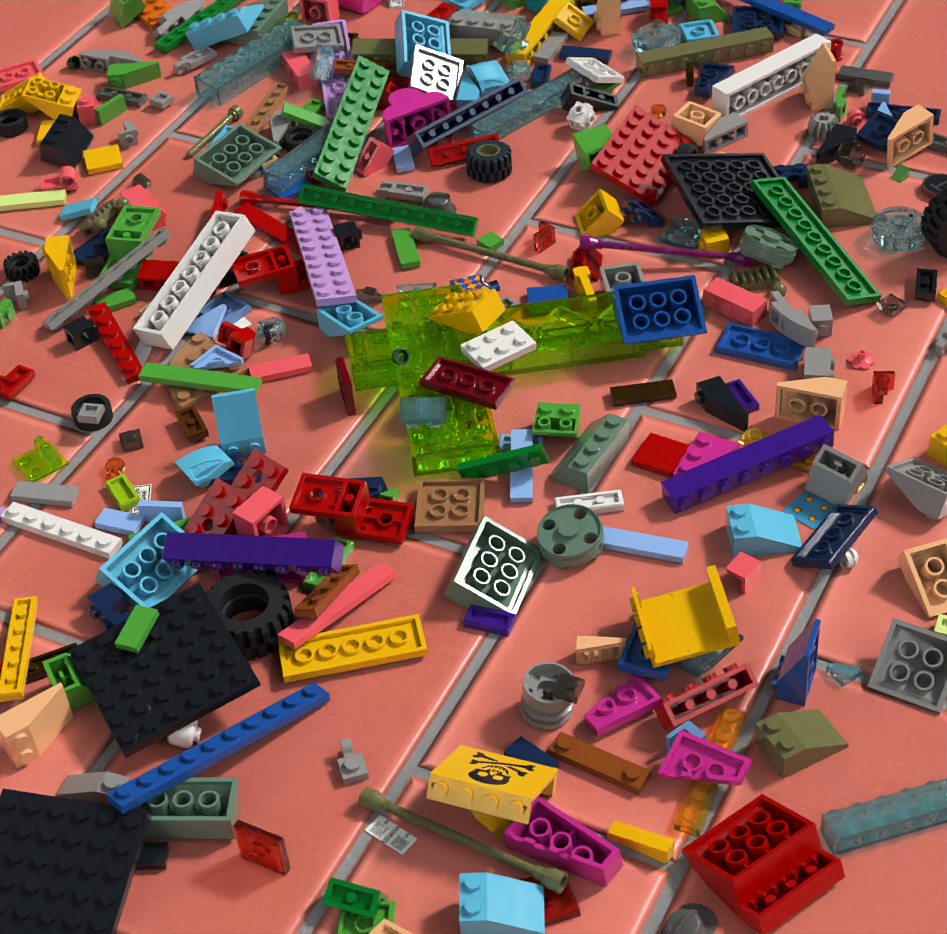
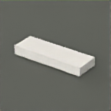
M621 489L554 498L555 508L566 504H578L590 508L596 514L625 511Z

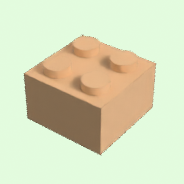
M689 101L673 115L671 127L690 137L697 146L702 147L704 137L721 118V113Z

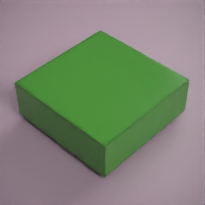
M490 231L477 239V245L496 250L504 245V239Z

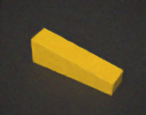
M614 820L607 831V839L666 865L674 854V839Z

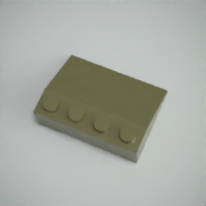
M814 164L806 167L807 191L816 216L826 228L879 223L862 176L827 164Z

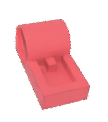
M64 166L60 169L59 176L41 178V191L60 189L73 191L79 189V179L75 169L71 166Z

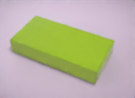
M125 474L105 482L107 490L121 511L125 512L136 507L139 500H141Z

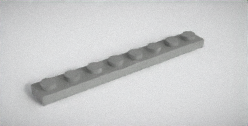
M159 228L41 323L45 329L52 331L62 327L63 322L67 318L76 316L82 306L91 304L97 294L106 292L112 282L121 280L126 271L136 268L141 259L148 258L153 254V250L156 247L166 244L167 239L171 236L168 229Z

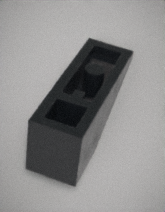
M572 82L568 83L560 96L562 109L570 111L577 101L583 104L585 102L590 104L594 112L618 109V101L615 94Z
M835 124L817 151L816 164L828 165L849 154L859 141L857 128Z
M720 376L696 383L695 401L698 405L702 406L705 412L743 432L748 431L749 414Z

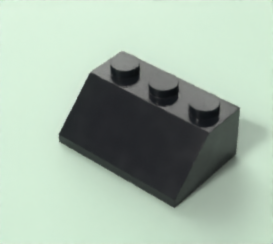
M59 114L40 143L41 161L60 166H71L75 169L84 155L83 151L87 150L93 141L94 135L76 117Z

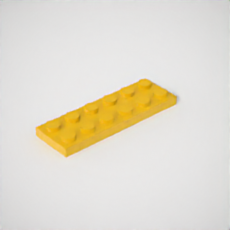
M419 614L318 633L297 649H293L278 641L284 683L428 655Z

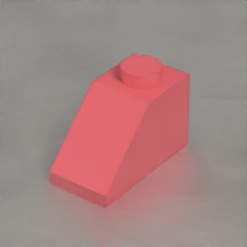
M84 96L77 99V111L80 122L83 125L98 123L95 109L99 107V102L95 96Z
M370 137L354 169L367 177L386 167L395 150L383 142Z

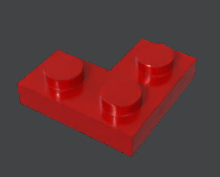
M17 365L6 376L0 375V397L10 401L36 376L34 370Z

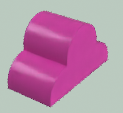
M403 88L391 93L388 98L389 107L383 112L386 145L391 148L407 145L405 139L411 134L450 114L449 97L441 92H427L423 94L420 90L414 88Z

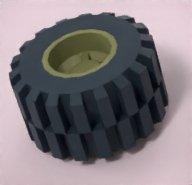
M483 140L473 143V145L466 149L467 175L471 179L483 183H492L506 179L512 171L511 148L508 144L498 140Z

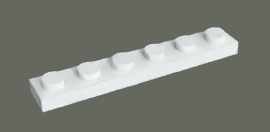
M13 502L0 516L3 523L108 559L115 555L123 545L122 538Z

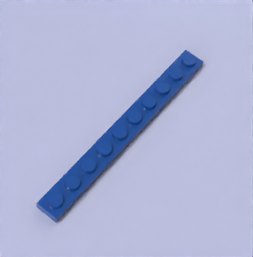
M313 682L108 792L107 800L121 814H124L329 702L330 694Z

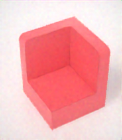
M740 552L726 567L727 573L741 579V592L746 594L760 578L761 561L743 552Z

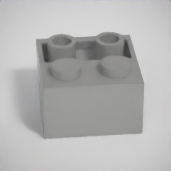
M823 444L812 462L805 490L834 506L836 504L848 505L868 472L863 463Z

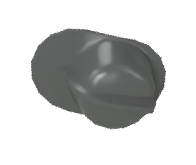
M443 192L430 193L423 203L416 205L456 213L457 210L450 200V195Z
M697 903L686 904L668 917L660 934H713L717 927V918L714 912L707 906Z

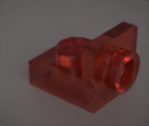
M544 221L538 222L539 231L533 235L534 250L538 253L543 252L556 243L555 227Z
M873 371L871 388L874 404H883L884 395L888 394V390L894 389L895 371Z

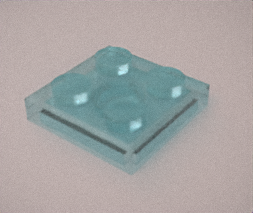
M675 215L659 235V242L682 249L696 250L702 230L696 220Z

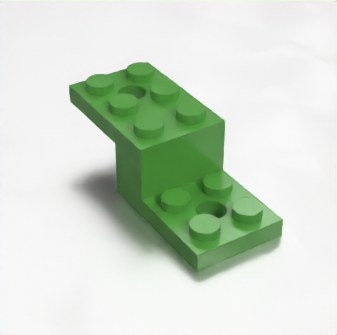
M124 205L105 238L110 257L100 275L149 237L161 215L160 207ZM153 254L146 259H141L136 268L126 271L121 280L112 282L108 287L121 289L130 287L134 290L139 282L137 277L143 260H150Z

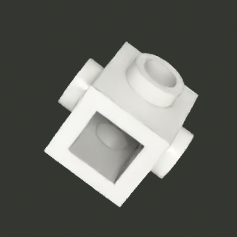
M577 101L570 109L566 119L572 129L582 131L589 129L594 123L596 114L590 104L586 102L583 104Z

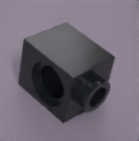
M355 221L333 225L341 251L360 248V240L363 237L361 228H357Z
M84 316L63 326L67 342L76 351L98 341L95 324Z

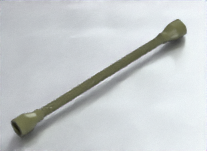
M419 225L413 230V240L438 242L549 274L554 279L563 282L569 276L570 269L568 266L542 264L437 235V233Z
M365 787L359 796L358 803L363 808L370 811L390 813L433 833L435 832L467 848L532 875L534 879L539 880L547 889L558 894L562 893L567 885L568 873L557 868L535 866L504 851L493 848L472 837L393 804L392 801L386 799L379 791L373 788Z

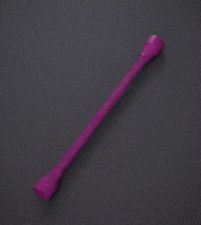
M580 235L579 250L582 251L602 248L625 251L635 250V252L645 251V253L655 252L658 254L665 253L668 255L675 254L698 258L708 257V259H728L730 262H736L742 266L752 267L753 258L743 255L740 251L720 253L718 251L667 248L665 246L657 247L634 243H612V241H603L591 235Z

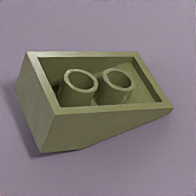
M819 709L776 713L757 722L755 725V744L782 778L848 748V743Z

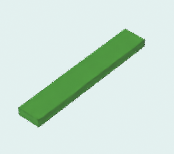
M148 362L145 363L138 375L139 381L225 393L254 388L255 394H257L262 385L261 377Z

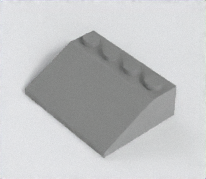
M461 9L452 14L449 20L450 39H488V45L510 47L520 34L525 16Z

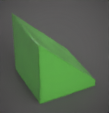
M900 163L891 179L901 183L909 177V167Z
M398 487L380 493V499L397 501L400 497Z

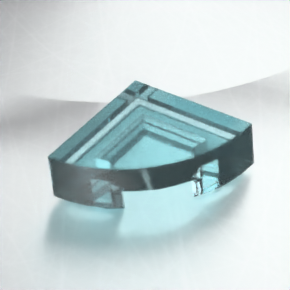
M832 663L827 665L826 672L842 687L862 676V670L852 664L848 666Z

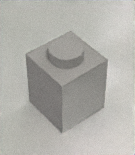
M830 304L809 305L808 318L813 326L817 328L818 337L832 336L833 317Z

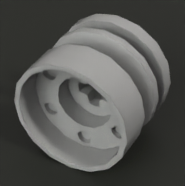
M541 662L533 665L526 671L522 685L521 713L529 724L540 729L553 730L562 727L570 720L573 713L576 684L575 677L569 669L555 662Z

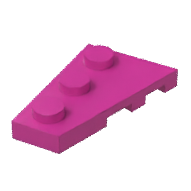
M699 432L673 472V476L740 448V444Z
M631 674L629 681L624 685L620 683L615 688L614 694L609 698H603L584 715L585 723L597 736L603 735L654 710L653 707L661 704L659 701L661 697L640 675Z
M680 730L657 774L659 778L741 786L752 765V760Z

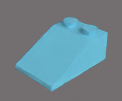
M358 299L356 303L322 306L316 309L320 331L329 337L350 335L383 319V315Z
M251 388L211 395L221 450L229 458L232 452H241L240 457L249 456L254 449L261 453H266L255 389Z
M753 504L726 506V529L733 558L740 552L749 556L797 552L802 546L794 515Z
M488 872L459 873V923L461 934H545L543 885Z

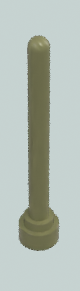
M233 105L228 110V115L187 151L186 156L188 158L193 157L225 125H228L232 120H239L244 114L242 108L238 105Z

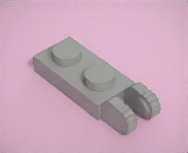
M382 181L380 187L376 190V195L379 198H395L422 203L430 193L429 186L398 181Z

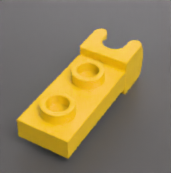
M588 266L573 268L572 272L575 279L573 280V285L578 296H582L583 308H587L589 316L597 315V298L591 286V273Z

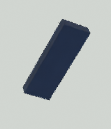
M563 45L559 52V59L566 60L568 57L595 58L603 64H609L612 50Z

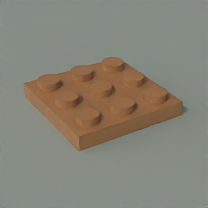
M485 478L419 479L415 533L473 532L484 517Z

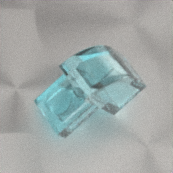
M516 17L510 32L499 30L493 46L511 55L523 51L529 43L525 38L531 24L520 17Z

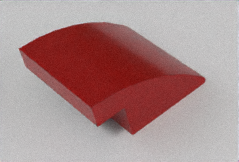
M764 794L759 795L681 849L685 858L707 886L736 916L759 934H768L845 877L841 859L822 849L816 824Z

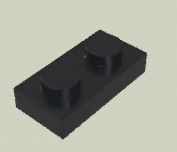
M917 268L914 300L935 301L938 270Z

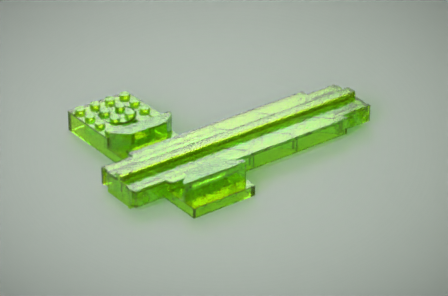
M461 284L382 294L381 303L385 328L354 332L345 336L347 356L350 359L355 392L397 386L401 403L402 421L414 477L457 471V463L500 453V444L490 408L420 387V379L439 356L475 366L461 352L460 345L512 320L536 342L537 349L491 370L505 376L645 357V351L683 346L684 337L624 345L614 315L611 300L612 292L505 306L506 310L481 333L467 334L429 319L428 316L434 311V308L443 303L448 294L452 292L463 293ZM405 348L409 351L410 360L407 364L397 365L392 361V354L396 349ZM402 352L398 355L397 360L403 355Z

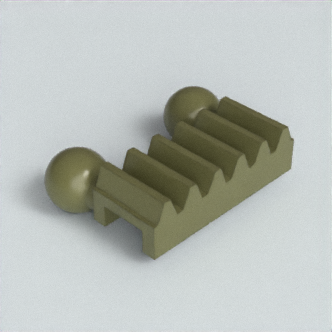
M120 197L116 201L111 199L103 203L101 207L97 208L98 210L94 211L93 214L84 219V222L79 224L80 231L84 236H87L90 232H103L107 228V221L118 211H121L124 205H130V201L125 197Z
M763 265L761 270L756 266L754 271H751L750 267H748L746 272L740 268L738 273L732 269L729 274L730 283L747 291L771 288V291H779L783 297L787 293L786 286L780 283L781 279L777 269L772 266L767 269L766 265Z

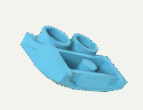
M496 60L471 66L466 65V71L470 74L481 96L509 82L508 77Z
M214 443L197 449L174 462L196 487L209 485L212 479L219 478L234 465V462Z

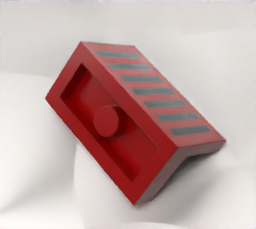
M578 247L572 254L569 276L574 279L573 268L588 266L591 276L598 281L600 279L599 267L602 266L603 254L596 249L582 251Z

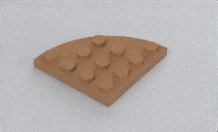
M202 332L195 334L177 351L170 362V366L190 368L192 362L218 344ZM244 364L208 369V371L246 376L250 374L249 368ZM168 385L172 401L179 410L193 405L197 406L209 399L211 395L219 393L217 391Z

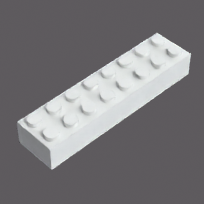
M814 34L713 85L712 110L721 113V118L733 112L743 117L799 88L803 82V75L821 44L826 42L831 51V41L818 34Z
M215 211L133 327V330L144 344L170 350L176 347L254 234L255 229L245 215Z

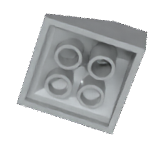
M916 457L886 466V473L916 509L925 513V517L938 520L947 516V471Z
M893 618L867 688L941 713L947 700V636Z

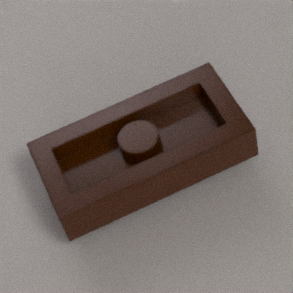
M194 405L175 412V417L189 443L209 436L208 429Z

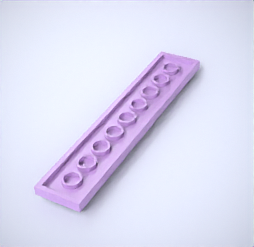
M345 19L313 23V25L340 24L345 46L344 51L317 52L326 115L328 119L332 120L350 75L339 76L333 74L331 66L332 59L352 60Z
M314 207L313 209L298 208L294 211H289L291 224L316 306L356 303V293L327 209Z

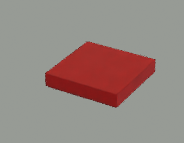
M650 432L631 459V465L671 478L690 445Z

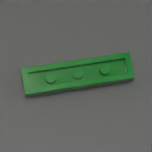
M542 443L457 463V471L461 478H489L547 464L549 461Z

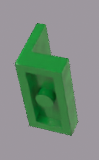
M330 877L322 904L375 920L381 900L387 901L388 896L376 889Z

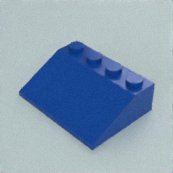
M695 275L617 285L612 288L611 300L614 315L624 345L707 334Z

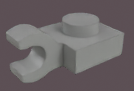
M350 737L340 740L344 758L337 759L344 785L369 779L362 753L354 755Z

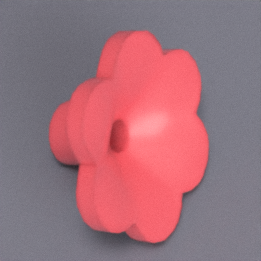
M860 349L848 357V363L852 364L851 367L853 369L868 370L870 366L875 364V359L871 357L870 353Z

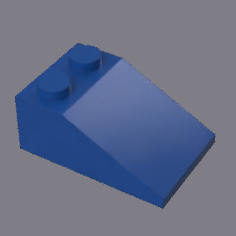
M815 619L788 646L786 655H781L778 665L780 673H775L772 688L776 689L775 699L805 706L817 668L821 620Z

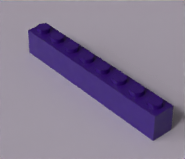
M817 415L661 481L662 496L674 514L686 511L695 505L707 502L716 496L728 493L737 487L747 485L751 481L768 476L772 472L817 454L823 444L833 447L834 431L821 415Z
M167 532L162 559L170 563L171 567L177 569L190 566L197 570L211 567V569L218 571L232 568V570L238 572L253 569V571L258 573L274 570V572L279 574H288V571H295V573L300 575H309L310 572H317L321 576H331V573L340 574L345 546L336 539Z

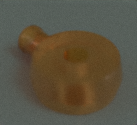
M655 104L651 107L650 114L657 118H663L667 114V108L663 104Z
M112 457L106 461L105 470L108 473L106 478L110 480L125 471V462L122 458Z

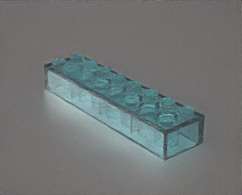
M291 17L285 19L280 24L194 76L196 94L218 106H222L283 67L281 53L293 50L290 26L307 25Z

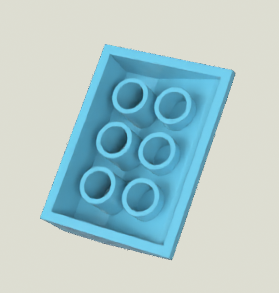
M259 4L244 6L238 9L232 8L227 13L223 14L221 12L213 18L207 17L200 23L194 22L189 25L185 35L196 51L205 46L247 33L265 6Z
M406 10L400 11L394 22L397 75L410 78L413 48L416 44L451 56L449 21Z
M161 512L99 568L95 581L102 587L112 583L123 595L125 603L132 607L140 605L150 608L171 597L198 570L190 566H184L183 569L173 568L170 566V563L162 559L167 532H185Z

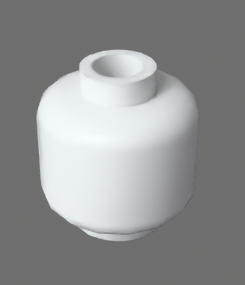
M198 720L168 735L167 742L183 748H190L194 741L199 742L202 728L198 727Z

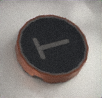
M932 174L924 178L922 182L923 194L931 199L937 196L936 193L940 190H945L947 174Z

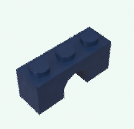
M112 583L87 597L90 605L88 611L94 620L98 619L105 631L127 620L132 611L125 613L128 610L124 597Z

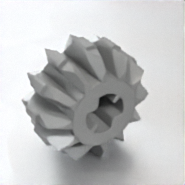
M821 111V113H814L808 121V133L811 134V137L823 138L825 140L835 124H839L838 118L835 117V114H829V112L823 113Z

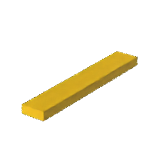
M37 596L13 599L0 675V702L20 700L24 697L38 608Z

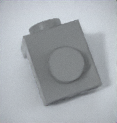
M129 119L122 121L124 131L118 132L120 147L124 149L138 145L136 126L132 125Z
M22 281L2 285L7 299L17 300L20 311L28 309L27 301H30L28 290H24Z

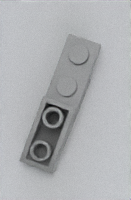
M192 0L171 8L156 19L160 25L150 35L154 39L158 36L163 37L168 33L167 29L169 27L173 28L177 24L181 25L191 18L194 13L197 14L203 10L202 6L206 1Z
M92 50L78 54L83 69L103 73L108 72V67L111 64L142 62V58L133 57L131 52L121 50Z
M771 291L769 322L791 340L806 347H815V340L818 338L817 328L813 326L802 310L791 308L779 291Z

